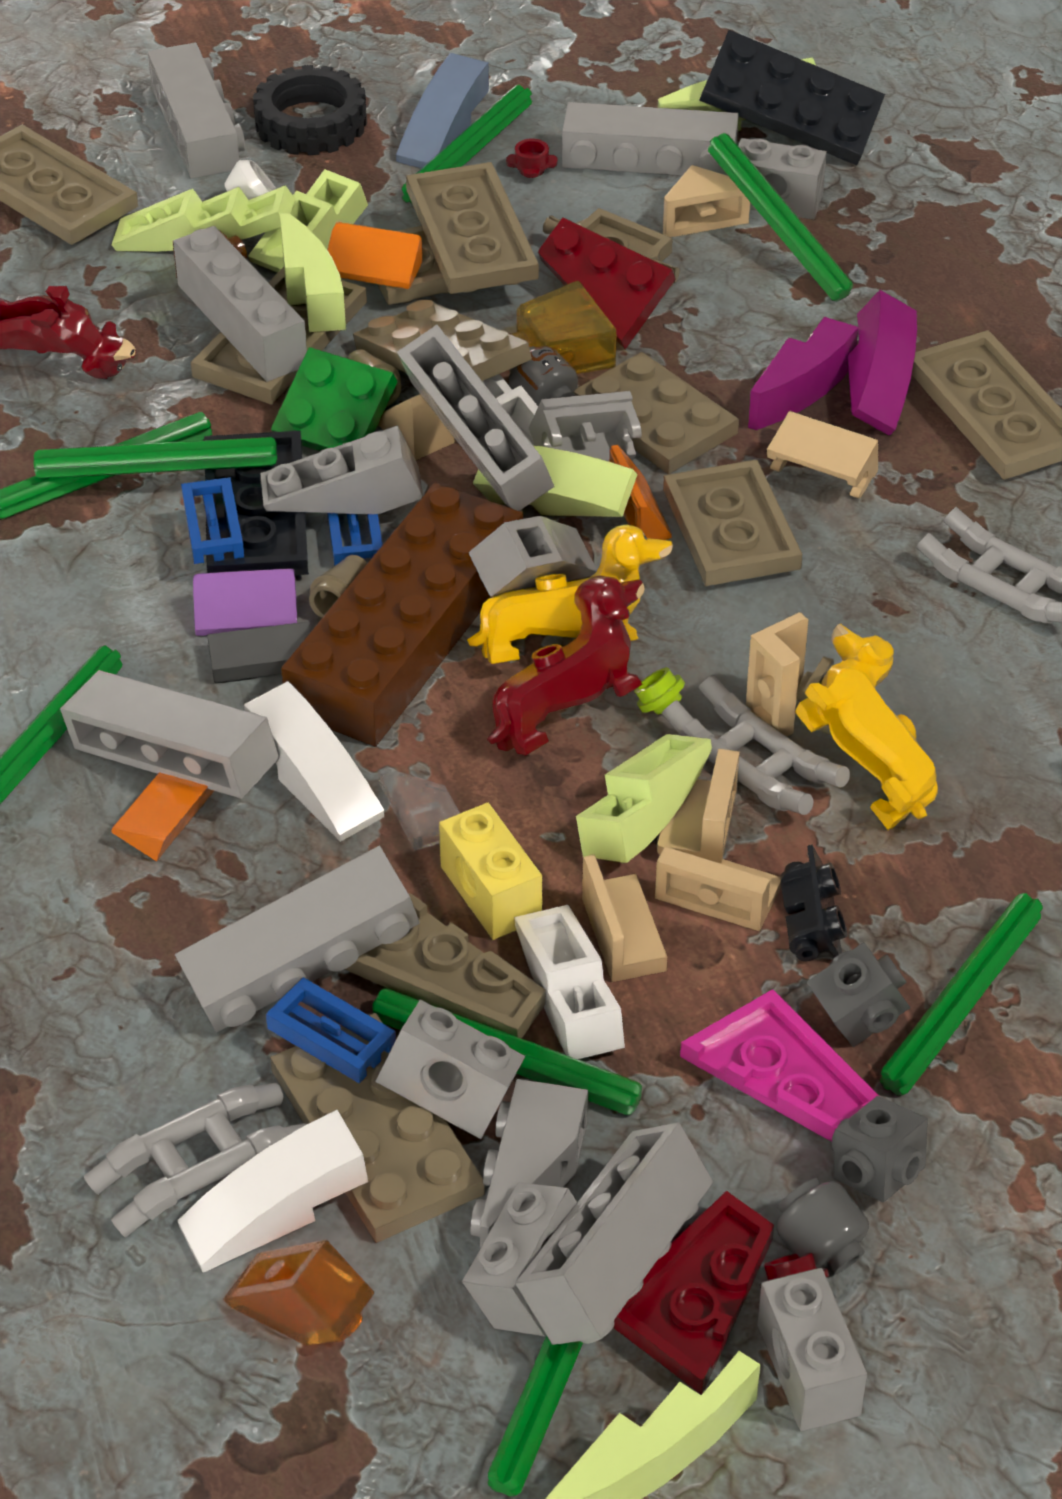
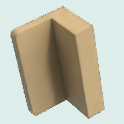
M801 612L752 634L750 640L746 706L751 708L753 714L786 737L794 733L797 691L804 674L808 619Z
M718 749L711 781L697 779L684 803L667 826L660 832L657 844L658 854H661L666 846L722 863L737 793L740 751Z
M665 846L657 860L655 899L759 932L781 888L779 876L724 859L722 863H717Z
M595 855L584 856L582 900L611 981L616 982L667 971V955L637 875L632 874L604 880Z

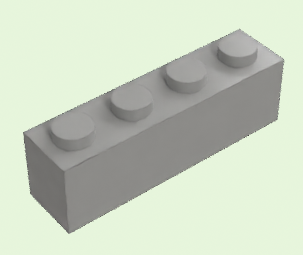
M196 42L147 51L152 90L190 179L232 171L235 164L240 160L239 152L245 151V140L241 126H235L230 102L224 103V94L220 80H214L210 58H203Z
M568 102L562 131V167L684 175L690 166L694 165L727 175L710 155L708 147L710 140L722 133L728 134L737 144L739 113Z
M211 226L173 240L179 287L263 379L268 382L299 370L307 352L305 321L215 226Z
M435 325L397 351L411 383L507 507L520 511L555 487L541 455L438 325Z
M100 670L60 708L74 749L158 774L160 772L208 786L207 789L240 799L250 791L279 759L271 728L265 716Z
M379 845L176 953L175 956L217 1033L226 1027L239 1026L249 1021L256 1011L281 999L303 977L312 982L331 971L344 970L354 964L359 956L375 947L400 940L411 928L420 924L409 894Z
M679 1122L632 1131L515 1284L552 1345L576 1341L589 1344L606 1336L613 1329L614 1319L627 1301L641 1290L643 1279L655 1262L669 1251L671 1240L685 1221L697 1212L698 1203L712 1185L713 1180Z

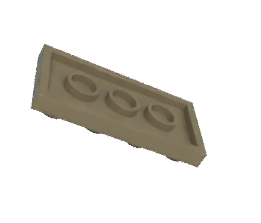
M22 124L0 136V201L69 244L73 245L85 239L87 236L138 207L136 191Z
M492 162L406 175L408 195L450 294L468 293L477 289L501 285H516L524 281L539 279V264Z
M283 267L268 283L287 302L285 271ZM341 280L347 324L367 303L366 288ZM306 304L290 305L305 321L307 350L311 347L322 351L341 331L309 332ZM221 332L191 361L192 377L271 405L292 384L298 372L296 370L266 382Z
M431 300L413 302L407 306V311L393 317L383 316L373 319L368 323L367 328L353 333L356 350H365L405 373L407 372L397 351L435 325L440 327L481 381L532 360L527 341L510 335L506 331L486 325L480 320H474L462 315L456 310L440 306Z
M989 330L915 352L912 369L914 379L1003 480L1062 461V409Z
M376 1013L369 1015L381 1022ZM340 1027L342 1031L366 1045L369 1043V1041L347 1028ZM297 1046L271 1056L272 1073L301 1121L309 1124L338 1110L363 1153L368 1182L345 1193L375 1243L485 1195L482 1176L445 1119L375 1082L389 1055L386 1051L381 1053V1062L375 1068L369 1066L366 1069L367 1076L360 1084Z

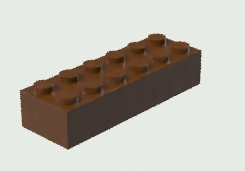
M434 482L281 667L282 683L288 681L308 701L332 731L377 747L480 614L483 603L492 598L468 552L503 523L523 519V512Z

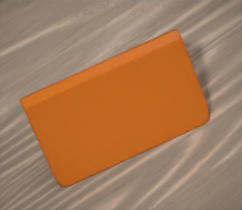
M336 222L327 248L339 271L340 278L410 289L422 264V239L416 234Z
M619 445L611 446L609 462L631 468L638 474L623 514L628 525L640 528L646 538L660 540L672 538L670 528L645 477Z
M159 772L114 825L111 832L153 860L158 861L212 795L214 790L207 789L208 786Z

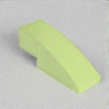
M324 169L307 194L297 190L293 194L295 201L291 215L302 222L327 249L336 222L354 224L367 208L368 203L361 183ZM281 227L265 232L248 255L250 262L277 273L284 267Z
M280 213L288 304H306L309 332L346 330L344 291L339 271L332 256L322 242L302 222L290 213Z
M534 446L543 458L555 486L529 504L541 515L623 517L638 475L633 469L574 452ZM478 469L473 481L474 486L489 501L506 505Z
M666 734L605 774L608 795L576 816L583 857L595 855L597 859L628 863L645 849L667 826L684 803L700 776L712 750L711 739Z

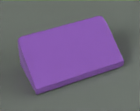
M293 569L201 573L193 576L196 636L297 623L295 572Z

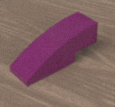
M879 290L857 313L859 343L848 354L852 415L890 436L896 430L911 380L916 351L917 311L884 291Z
M823 317L806 342L788 337L751 389L748 428L759 430L785 419L789 411L798 413L836 386L849 372L848 354L857 346L858 327Z

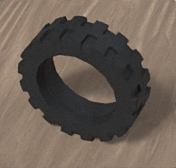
M303 65L302 69L294 70L293 67L283 69L282 74L277 75L273 73L267 77L266 83L261 82L256 88L257 93L253 95L256 132H259V137L265 143L269 141L272 148L279 151L282 148L286 149L289 154L299 155V152H307V155H319L320 151L336 152L342 145L348 147L353 144L355 137L360 138L364 133V126L367 125L364 87L361 88V82L356 77L351 79L348 72L344 70L336 72L333 71V67L321 66L320 69L313 68V65ZM307 102L327 103L339 108L333 113L312 118L294 117L282 112L287 107Z

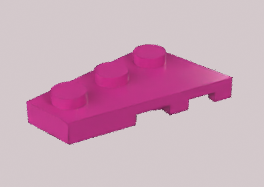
M773 989L681 1042V1058L831 1142L835 1129L844 1119L850 1118L872 1099L879 1096Z

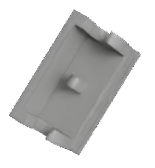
M622 391L541 399L529 426L534 445L574 452L609 461L611 446L619 445L631 461H633L636 452L631 438H641L642 432L632 404L631 392Z

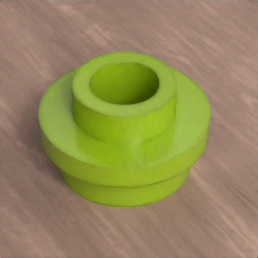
M668 667L653 672L641 681L643 685L634 690L639 698L637 706L643 713L654 711L657 715L662 714L671 703L681 700L682 696L679 692L685 685L684 680L680 675H673Z

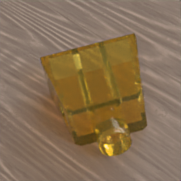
M579 281L572 282L520 304L517 308V332L510 335L527 341L529 347L548 346L555 349L570 364L576 374L616 367V329Z

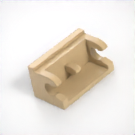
M789 411L767 448V458L773 459L770 469L778 472L783 469L787 461L847 480V484L853 486L850 496L861 498L870 481L878 472V440Z

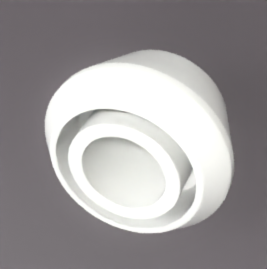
M239 160L224 183L227 192L240 187L248 200L276 189L264 171L252 160Z

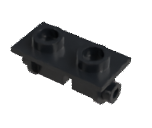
M813 844L807 846L809 862H791L786 865L784 872L780 876L784 908L788 914L795 913L785 916L789 949L796 955L797 959L805 962L816 959L819 953L828 950L831 951L835 958L842 953L840 939L846 938L848 935L843 914L839 906L834 903V896L841 894L837 873L831 862L827 864L822 863Z

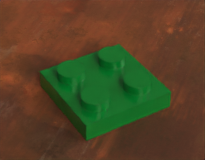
M309 347L271 431L301 430L302 446L320 452L327 448H334L363 438L375 432L398 381L393 372Z

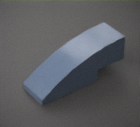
M454 53L448 55L426 87L414 110L396 153V162L423 168L471 125V112L489 92V62Z

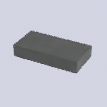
M309 621L207 634L214 683L282 674L281 667L310 634Z

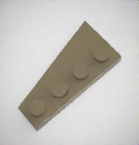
M409 893L420 924L411 928L400 940L391 944H381L362 954L354 964L344 969L395 992L417 1000L421 999L430 1005L445 1009L521 1039L546 1004V990L492 951L483 953L468 942L467 933L453 923H450L448 926L441 923L427 913V905L411 893Z

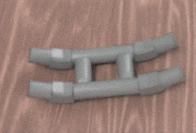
M955 507L945 517L943 522L961 537L960 540L969 549L981 555L972 565L969 564V561L959 557L952 549H947L930 533L916 546L922 554L934 563L933 567L944 577L956 583L961 582L1022 612V616L1032 621L1062 623V602H1057L1053 598L1036 595V592L1044 584H1047L1049 589L1062 594V567H1056L996 538L995 534L985 530L978 522L974 523L959 508ZM1001 563H1004L1026 575L1013 586L991 575V573Z
M714 674L704 680L698 688L715 706L714 710L732 729L718 739H715L714 734L708 731L697 718L693 719L678 700L671 703L662 712V715L674 727L678 735L711 739L712 750L708 760L714 764L718 749L737 751L752 739L774 753L756 767L739 756L737 781L756 793L758 799L769 807L781 811L789 810L802 815H806L811 811L814 802L810 794L795 790L792 786L781 783L776 779L791 767H794V771L806 780L819 784L828 783L837 787H843L849 781L850 771L846 766L829 762V759L818 756L809 749H803L753 714L751 708L743 704L733 692L730 693Z
M277 1083L259 1086L249 1084L234 1087L217 1095V1099L141 1136L136 1134L122 1141L106 1154L107 1158L85 1174L84 1179L91 1189L99 1195L121 1176L125 1178L133 1170L149 1162V1158L153 1157L165 1177L146 1186L133 1197L134 1201L111 1218L114 1226L126 1238L147 1220L155 1219L163 1211L176 1205L177 1200L229 1175L264 1149L307 1124L301 1123L286 1127L276 1125L262 1128L247 1135L246 1140L242 1141L230 1121L241 1116L255 1114L256 1110L281 1105L283 1093L280 1085ZM207 1131L220 1150V1153L189 1168L175 1148V1145Z

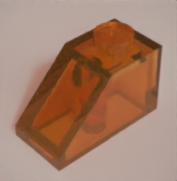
M322 1240L257 1253L223 1300L234 1310L303 1345H312L332 1341L340 1342L348 1338L363 1320L361 1312L375 1292L328 1240Z

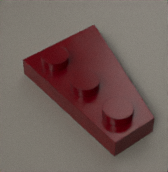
M562 217L538 250L539 257L545 266L573 295L575 294L588 307L595 319L600 324L603 323L614 335L615 340L625 350L676 280L671 268Z
M725 1191L671 1243L669 1251L655 1262L643 1279L641 1290L627 1301L614 1319L615 1324L613 1328L702 1395L771 1245L774 1224L731 1193Z

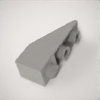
M398 425L380 432L370 433L363 438L334 448L324 449L317 454L288 464H281L271 470L260 473L263 506L266 511L380 514L418 501L423 497L419 466Z
M542 516L505 522L468 552L490 597H496L505 592L536 587L535 578L544 575L565 574L566 581L592 576L597 572L577 529Z
M517 1079L511 1102L501 1101L496 1122V1137H502L499 1150L489 1149L483 1184L490 1187L486 1200L476 1199L471 1219L470 1233L472 1236L480 1237V1249L518 1182L564 1187L576 1175L587 1129L588 1090Z

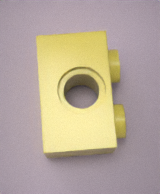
M489 802L439 822L441 868L492 940L516 931L514 917L542 911V874Z

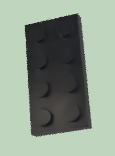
M728 30L699 101L726 112L739 113L738 117L815 149L827 151V154L857 166L885 94Z
M301 430L204 436V441L272 437L277 445V462L274 466L205 470V481L222 478L231 479L244 549V558L234 559L233 551L225 552L224 560L214 561L213 554L206 555L207 573L293 569L295 575H309L305 512L266 511L263 506L260 474L281 464H288L302 459ZM222 493L213 494L220 537L221 539L229 538L230 533ZM206 519V540H210Z

